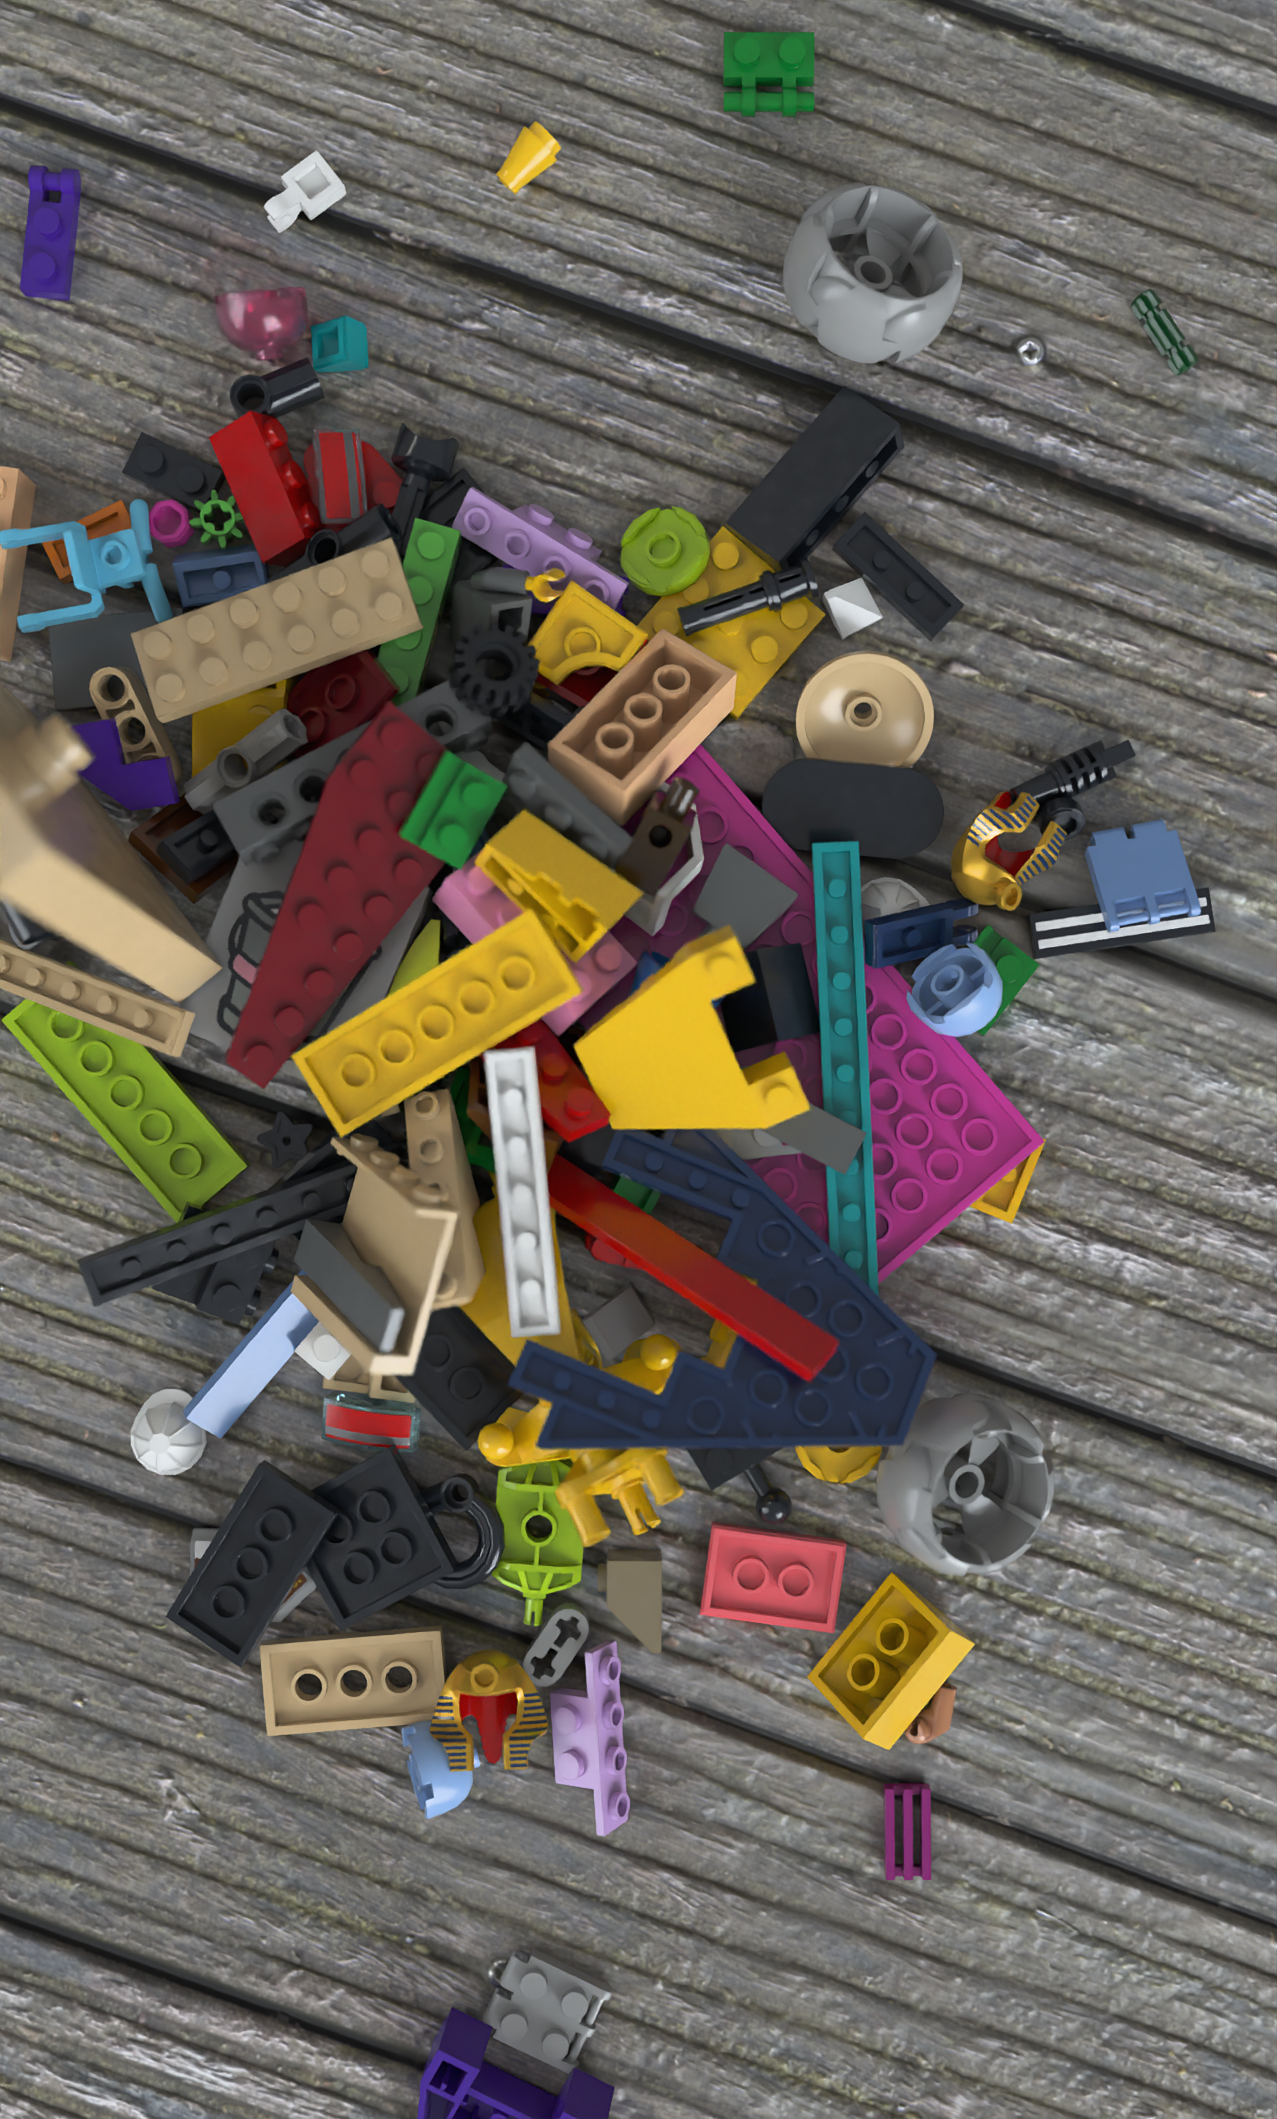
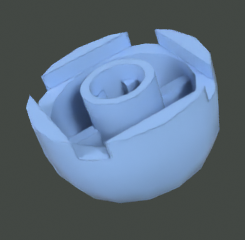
M966 943L969 948L956 949L953 944L944 946L930 954L915 969L912 975L916 983L912 989V994L907 990L906 999L909 1007L920 1021L938 1034L955 1037L972 1034L986 1026L996 1015L1002 1003L1003 982L999 972L987 953L975 944Z
M432 1720L419 1721L404 1726L401 1729L403 1747L410 1745L413 1754L409 1755L410 1761H407V1766L420 1809H425L424 1817L426 1820L456 1808L468 1796L473 1785L472 1771L450 1772L449 1757L444 1745L435 1740L429 1732ZM473 1741L474 1768L480 1766L477 1749Z

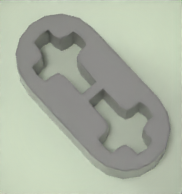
M575 1603L559 1605L551 1613L527 1648L523 1660V1669L534 1685L547 1687L554 1684L562 1676L585 1642L589 1633V1617L580 1605ZM572 1616L577 1618L576 1628L579 1632L570 1631L562 1642L558 1640L557 1637L562 1626L558 1620L561 1618L568 1621ZM550 1648L556 1650L551 1661V1666L554 1669L544 1668L542 1672L536 1671V1660L533 1657L536 1656L542 1659Z

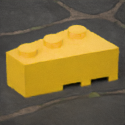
M525 809L485 845L474 861V864L524 913L532 908L536 909L557 946L574 963L579 961L643 894Z

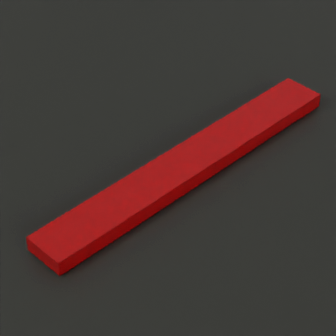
M556 1155L549 1173H546L549 1206L807 1381L810 1382L836 1351L839 1343L837 1339L560 1155Z

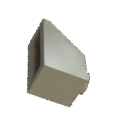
M607 1549V1564H598V1592H607V1608L652 1653H661V1550Z

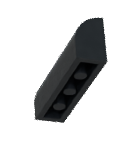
M843 386L725 522L727 528L776 572L798 565L799 559L808 558L905 447L900 423L846 386Z

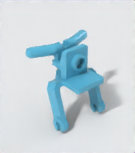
M135 499L130 504L131 529L89 540L85 526L75 521L25 530L7 529L0 531V545L2 549H12L64 539L74 585L77 589L90 593L92 601L89 604L17 617L19 629L22 633L39 631L46 626L98 617L105 609L102 594L106 593L105 588L117 585L128 589L134 587L133 582L137 581L142 582L156 621L161 623L173 618L170 604L159 578L157 565L150 563L148 554L153 552L150 539L149 509L144 500Z

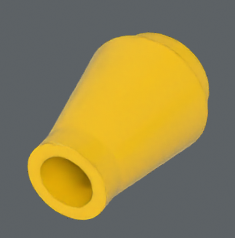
M534 121L529 128L523 127L504 164L495 175L507 189L516 195L523 186L557 161L555 155L561 150V146L541 124Z

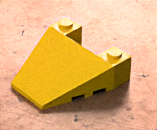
M730 925L685 944L655 975L649 976L640 984V988L621 1005L618 1004L574 1043V1048L596 1094L611 1113L609 1122L612 1129L768 1128L810 1109L785 1051L745 1069H740L710 1000L755 981Z

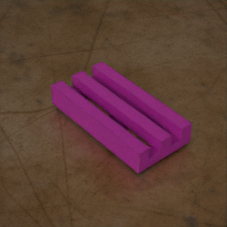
M928 1783L883 1784L886 1880H895V1876H903L904 1880H913V1876H921L922 1880H931L930 1786ZM894 1795H902L903 1864H895ZM913 1795H919L920 1864H913Z

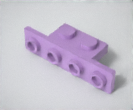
M474 487L469 489L452 524L453 529L460 530L462 536L518 570L529 571L530 576L536 577L551 568H558L565 573V577L556 581H548L549 586L553 590L564 591L572 580L615 610L629 582L596 563L602 551L592 545L593 540L591 537L575 528H569L568 530L553 521L554 515L539 505L530 504L528 506L525 504L510 510Z
M608 1640L585 1652L587 1691L558 1688L550 1693L555 1781L557 1784L594 1789L596 1833L598 1836H606L625 1823L628 1819L630 1808L625 1776L627 1754L623 1746L622 1731L624 1708L620 1700L619 1685L621 1663L617 1654L616 1641Z

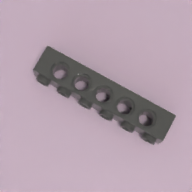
M449 680L397 707L453 755L464 751L465 754L472 753L483 747L488 742V737L493 735L492 718L490 715L489 717L481 715L483 707L480 705H476L473 711L466 708L468 698L465 697L459 702L455 697L457 687L451 688ZM371 721L211 804L245 865L252 862L256 864L265 863L276 857L281 852L280 847L295 839L298 842L305 841L310 821L314 817L319 803H309L303 800L305 793L313 787L323 788L327 775ZM436 722H446L452 727V730L444 736H434L428 732V728ZM271 809L283 810L285 816L280 823L269 826L261 822L263 815Z

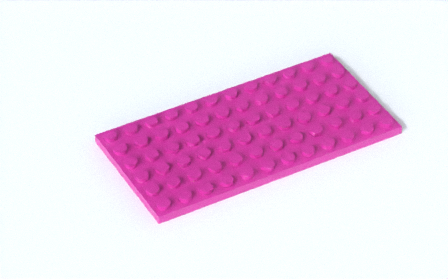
M700 744L668 777L665 783L671 785L675 777H680L691 782L700 790L694 804L696 805L704 856L701 870L671 900L665 923L653 936L625 915L618 920L609 932L637 963L643 950H647L650 954L652 951L674 958V954L685 944L696 940L706 924L693 915L692 910L722 848L727 843L798 893V897L793 905L745 952L743 950L742 952L744 954L756 949L801 943L819 1018L813 873ZM651 797L623 826H619L629 836L633 832ZM686 842L683 844L660 888L688 862ZM863 932L879 1284L1045 1141L954 1036L936 1033L920 1021L911 1011L906 995L907 990L912 994V988L892 965L876 969L865 964V933ZM637 965L578 1019L587 1031L618 1004L621 1005L628 999ZM719 1005L715 1012L729 1042L721 1005ZM820 1033L734 1053L739 1066L745 1067L752 1066L785 1051L789 1061H791L792 1068L807 1102L823 1110ZM803 1152L743 1160L829 1246L825 1164Z

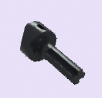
M402 423L391 456L392 463L400 470L406 472L403 476L392 514L403 534L400 541L396 543L399 556L403 559L405 558L415 518L420 519L430 481L444 482L449 480L459 443L454 437L444 440L423 438L414 434L406 427L405 423Z

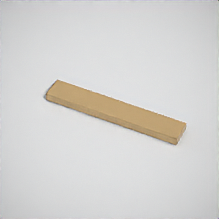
M0 939L1 989L165 1054L180 1058L196 1013Z

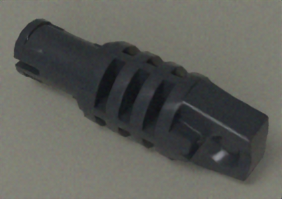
M1099 740L1049 763L1045 768V773L1011 788L1010 795L1012 801L1015 804L1021 792L1030 794L1039 805L1054 798H1072L1116 778L1117 775L1113 766L1135 757V752L1129 740L1106 750L1102 741Z

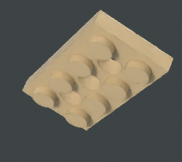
M442 1625L263 1640L259 1645L267 1736L410 1725L419 1721L432 1720L438 1698L447 1681ZM396 1666L405 1667L410 1671L413 1681L406 1687H396L389 1681L388 1671ZM349 1670L362 1672L367 1679V1687L361 1691L348 1689L343 1682V1674ZM303 1674L317 1676L321 1681L322 1691L315 1695L305 1694L298 1685V1678Z

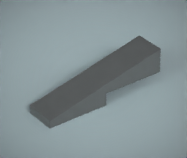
M306 1219L294 1258L295 1262L379 1353L391 1354L404 1308L382 1268L362 1264L342 1224Z

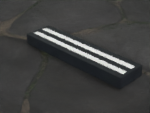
M1209 887L1195 889L1201 907V913L1198 916L1189 917L1187 913L1160 918L1159 923L1151 925L1147 921L1119 926V931L1110 933L1106 929L1099 904L1026 915L1033 960L1216 932Z

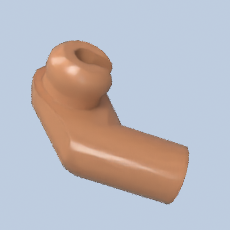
M943 1683L933 1695L931 1705L922 1709L907 1727L904 1733L910 1742L925 1744L949 1730L957 1691L954 1685Z

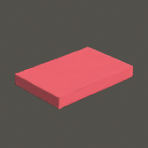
M712 1521L700 1603V1615L835 1633L847 1543L843 1539Z

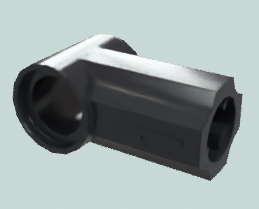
M308 357L260 377L250 374L241 376L235 380L230 389V400L238 418L249 411L277 418L325 398ZM252 397L264 399L262 405L257 409L249 410L244 408L246 401Z

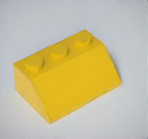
M891 1572L809 1673L807 1678L864 1740L890 1750L975 1643L942 1611L899 1576Z

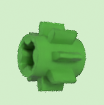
M212 490L211 501L206 504L198 500L194 501L196 508L200 511V518L190 520V525L196 529L204 528L205 532L200 540L204 546L211 539L219 541L220 547L225 551L227 548L226 540L232 536L240 541L244 539L242 533L237 529V523H244V519L241 513H234L233 511L237 504L234 496L229 497L227 502L219 500L216 491ZM222 510L225 518H231V520L224 522V530L216 531L212 523H207V521L214 519V511Z

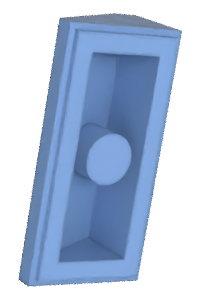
M254 543L227 547L225 551L222 548L179 554L175 556L172 563L183 608L213 604L267 584L270 579L268 564L262 563Z

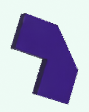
M115 718L70 726L94 756L83 769H77L79 775L120 804L134 811L180 802L170 756L126 764Z

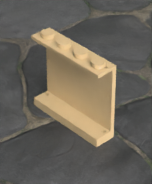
M352 1134L351 1139L332 1137L331 1145L337 1149V1153L344 1155L358 1167L342 1226L362 1264L382 1268L404 1308L391 1354L379 1353L308 1275H295L291 1292L369 1374L412 1375L458 1211L442 1199L443 1194L440 1191L425 1185L420 1180L421 1176L418 1173L402 1166L399 1163V1157L378 1146L379 1142L375 1138L360 1134Z

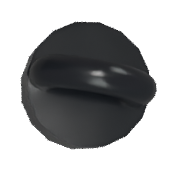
M1072 798L1051 799L1041 804L1036 811L1037 823L1042 835L1050 821L1056 822L1067 833L1064 841L1076 837L1085 826V816L1082 808Z

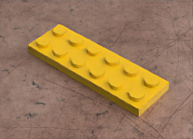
M532 908L291 1057L342 1137L580 994L584 989L536 909Z

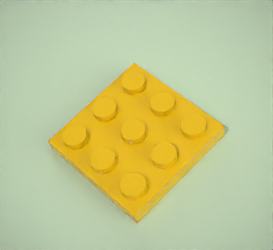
M722 526L709 542L710 555L708 563L698 580L682 592L662 596L637 627L649 635L647 637L649 642L663 628L735 671L737 677L734 708L729 714L737 720L822 622L826 614L809 599L803 597L783 604L780 611H769L767 607L729 622L695 632L686 637L679 618L678 607H685L720 593L759 581L758 576L762 575L764 571L776 572Z

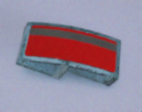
M312 429L320 523H351L367 512L365 474L359 429Z
M333 1391L324 1397L321 1439L351 1447L383 1451L395 1444L399 1452L414 1453L418 1450L421 1408L385 1399H377L371 1403Z

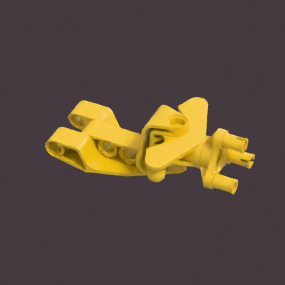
M488 1172L495 1185L491 1187L495 1198L480 1205L472 1218L486 1272L471 1301L459 1304V1307L515 1366L528 1339L644 1389L660 1394L663 1391L678 1352H683L681 1346L676 1340L665 1334L649 1335L646 1339L636 1340L626 1348L621 1363L603 1368L599 1347L582 1322L583 1319L576 1309L572 1308L570 1310L555 1225L556 1210L551 1207L550 1217L561 1332L560 1334L512 1338L497 1176ZM539 1399V1403L529 1413L508 1407L495 1423L486 1425L480 1431L477 1439L479 1450L490 1463L496 1466L508 1467L571 1458L574 1465L554 1494L561 1509H567L583 1546L599 1542L611 1533L593 1498L594 1495L609 1494L613 1499H618L632 1527L633 1534L639 1535L648 1531L640 1513L646 1524L650 1525L651 1528H654L661 1522L643 1488L645 1481L657 1506L665 1505L684 1493L665 1457L668 1453L667 1448L541 1450L536 1448V1441L552 1404Z

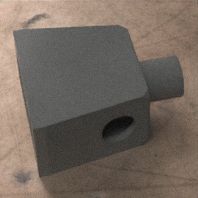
M726 843L692 910L693 915L706 924L697 939L730 925L741 950L745 952L793 905L798 897V893Z

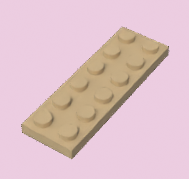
M392 538L131 633V637L156 717L164 724L424 628L396 544Z

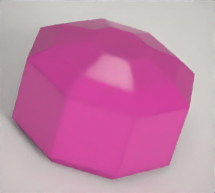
M174 499L156 502L149 512L150 534L167 548L183 546L195 532L194 528L190 525L193 515Z

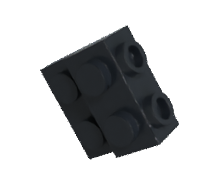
M187 1201L178 1222L210 1210ZM276 1240L155 1284L151 1288L195 1304L197 1310L240 1324L244 1314L252 1316L257 1308L261 1291L255 1288L262 1273L270 1275L277 1263L279 1249L274 1248Z

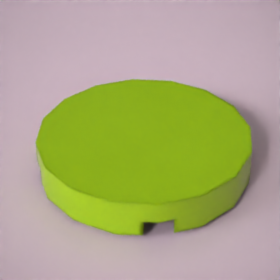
M671 506L672 509L661 510L660 507L650 509L633 520L623 534L620 557L621 567L633 586L646 594L667 596L682 592L694 584L706 569L710 555L708 535L696 515L682 507Z

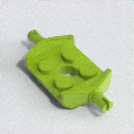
M567 1459L499 1467L496 1507L504 1523L505 1548L498 1567L491 1575L502 1584L523 1592V1597H526L523 1623L530 1626L532 1612H535L534 1626L543 1624V1601L546 1599V1594L567 1589L580 1582L582 1577L584 1546L567 1509H561L554 1494L574 1465ZM535 1515L545 1516L552 1524V1531L544 1538H536L528 1532L526 1527L527 1521Z

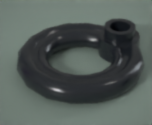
M459 1473L421 1492L433 1517L445 1509L452 1513L465 1512L474 1521L478 1530L479 1542L472 1556L458 1562L459 1567L455 1571L433 1582L445 1589H467L484 1582L498 1567L505 1548L504 1523L496 1505L479 1489L477 1481L472 1476ZM459 1484L464 1485L467 1488V1498H463L459 1494Z

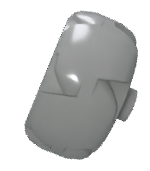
M858 182L841 185L827 191L805 211L790 240L783 267L784 292L796 319L805 325L818 339L820 345L827 350L850 361L869 364L890 359L892 363L903 362L914 357L930 345L939 335L953 312L954 305L959 298L963 278L962 260L955 239L952 235H948L943 225L936 218V215L926 204L913 195L892 186H866L864 183ZM833 251H838L839 253L852 252L862 256L855 261L851 271H849L839 262ZM892 274L895 276L896 280L905 287L907 291L891 284L893 279Z
M956 1394L951 1398H934L917 1407L904 1445L890 1446L886 1460L879 1463L876 1482L879 1510L886 1525L895 1534L897 1543L905 1551L930 1568L957 1576H964L966 1572L976 1574L992 1573L1004 1568L1020 1557L1031 1546V1538L1038 1530L1040 1524L1045 1521L1050 1511L1054 1494L1053 1462L1046 1450L1043 1449L1044 1440L1040 1433L1018 1411L993 1398L979 1394ZM971 1441L968 1461L955 1454L962 1446ZM997 1449V1468L991 1490H988L986 1496L981 1494L984 1488V1475L978 1466ZM946 1498L962 1505V1524L954 1529L949 1527L939 1529L932 1522V1508Z

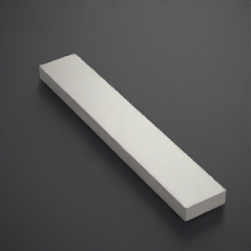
M535 1047L486 1051L485 1062L512 1338L560 1334L561 1323Z

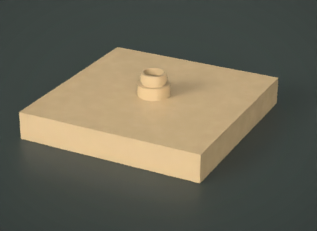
M0 684V896L180 1004L223 969L222 965L80 777L77 769H83L94 758L87 745L57 714L41 725L29 707Z

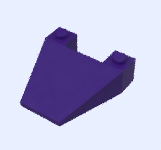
M453 2007L450 2009L435 2036L421 2078L417 2119H608L615 2087L574 2067L555 2097L483 2061L492 2026Z

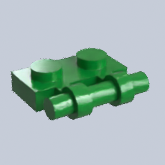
M724 32L723 86H741V92H724L723 112H741V117H755V112H781L782 117H795L796 112H814V92H797L796 86H813L815 32ZM755 86H781V92H756Z

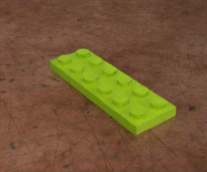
M68 961L66 963L68 965L81 969L74 961ZM29 999L23 1000L1 1020L176 1223L179 1221L187 1201L204 1207L251 1166L148 1046Z

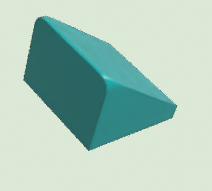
M344 315L311 326L312 359L315 372L356 371L368 368L367 328L364 323Z

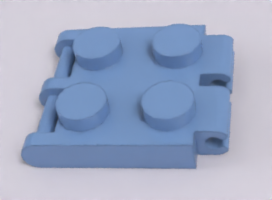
M1163 819L1131 825L1129 830L1130 839H1127L1123 827L1091 833V846L1087 847L1085 858L1105 926L1109 933L1119 931V926L1147 921L1151 925L1159 923L1160 918L1184 913H1187L1189 917L1200 915V902L1177 830L1167 831Z

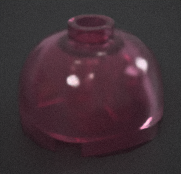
M305 287L278 288V290L261 289L214 296L217 317L222 332L228 341L239 350L255 351L256 361L284 358L282 348L297 344L304 335L308 322Z

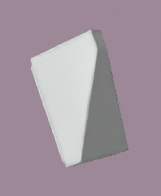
M862 578L833 588L823 594L822 602L842 640L883 618Z

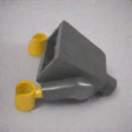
M494 567L475 572L469 580L458 581L447 594V603L452 608L449 634L452 645L456 647L458 640L461 641L462 634L465 631L469 630L473 633L475 625L482 623L485 631H488L490 622H497L498 631L501 632L505 631L506 625L514 627L512 636L515 638L521 632L528 637L532 598L527 595L528 591H533L538 600L550 602L564 594V591L553 590L549 586L548 581L559 580L565 577V573L558 568H551L534 577L530 576L527 570ZM481 659L476 663L477 670L491 680L498 675L501 677L509 671L505 664L495 659ZM535 681L532 692L543 699L550 694L548 691L543 690L547 687Z

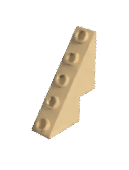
M450 1089L421 1092L404 1099L410 1170L418 1173L421 1176L420 1180L425 1185L440 1191L443 1194L442 1199L458 1211L431 1310L469 1303L486 1270L472 1221L480 1203Z

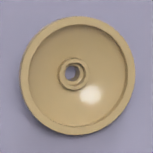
M878 651L850 652L825 663L805 684L796 707L797 737L807 758L911 767L926 749L933 731V703L930 692L922 677L905 661ZM862 702L871 705V709L863 714L856 712L855 707Z

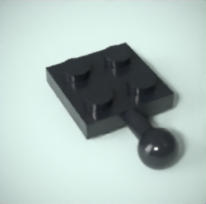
M784 1447L686 1448L711 1491L744 1472L758 1496L756 1511L759 1517L769 1524L782 1523L789 1517L792 1510V1502L789 1495L784 1490L772 1486L759 1462Z

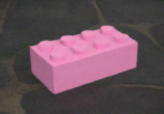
M481 851L468 860L461 870L457 869L447 877L432 899L472 944H475L524 913L474 864ZM609 931L576 963L560 949L584 991L540 1017L558 1037L638 964Z

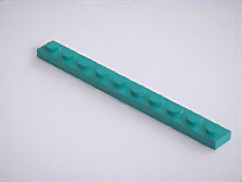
M859 841L812 843L823 1110L867 1133L845 1175L825 1165L829 1247L879 1296Z

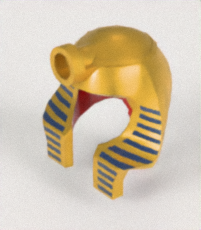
M1004 791L998 793L990 805L978 813L959 838L952 852L951 877L956 888L967 899L982 905L997 904L999 908L1011 911L1021 901L1022 891L1020 886L1035 875L1048 870L1056 863L1061 844L1067 833L1056 822L1050 821L1035 848L1022 852L1003 850L999 847L998 836L1003 832L1021 833L1024 831L1040 806L1030 794L1021 792L1015 804L1009 807L1011 796L1009 792Z
M486 1649L477 1651L459 1662L447 1679L438 1698L429 1732L435 1740L444 1745L449 1757L450 1772L472 1771L474 1769L473 1735L466 1730L462 1721L466 1716L473 1715L478 1722L480 1740L483 1743L482 1749L485 1750L484 1755L487 1761L492 1764L499 1762L502 1756L501 1750L503 1749V1765L505 1770L527 1769L528 1751L533 1740L544 1735L548 1729V1722L540 1696L532 1680L515 1658L499 1650ZM510 1714H515V1722L506 1731L507 1718Z

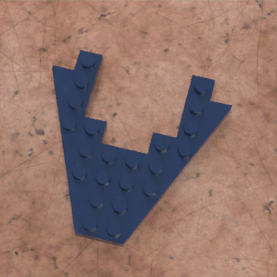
M617 1129L603 1160L602 1169L730 1221V1226L716 1260L743 1278L757 1283V1287L837 1339L839 1343L833 1355L809 1382L737 1333L723 1369L679 1351L663 1391L659 1395L527 1339L508 1386L552 1404L535 1447L541 1450L904 1445L937 1354L712 1129H668L663 1140L638 1129Z

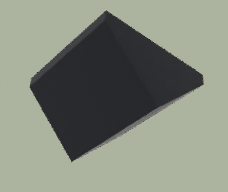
M801 943L756 949L744 953L743 955L755 981L726 993L720 1004L733 1053L820 1033L819 1018Z

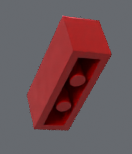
M249 411L210 436L209 439L262 563L286 567L305 554L310 538L315 533L323 530L324 520L318 508L309 498L304 486L306 484L305 475L292 458L286 444L288 436L282 424L275 417Z

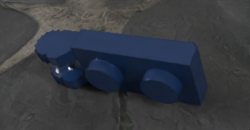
M961 898L865 920V964L877 969L928 957L947 945L953 944L956 947L976 941L978 938V928L976 926L967 924L953 926V921L976 915L978 913V904L967 898Z

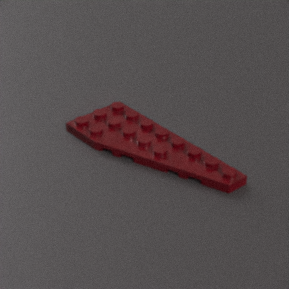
M389 701L383 705L327 775L317 809L306 832L307 836L297 864L294 865L270 931V938L263 957L258 964L254 982L246 1004L243 1005L225 1055L226 1063L262 1089H265L446 863L442 859L400 837L398 832L443 751L448 750Z

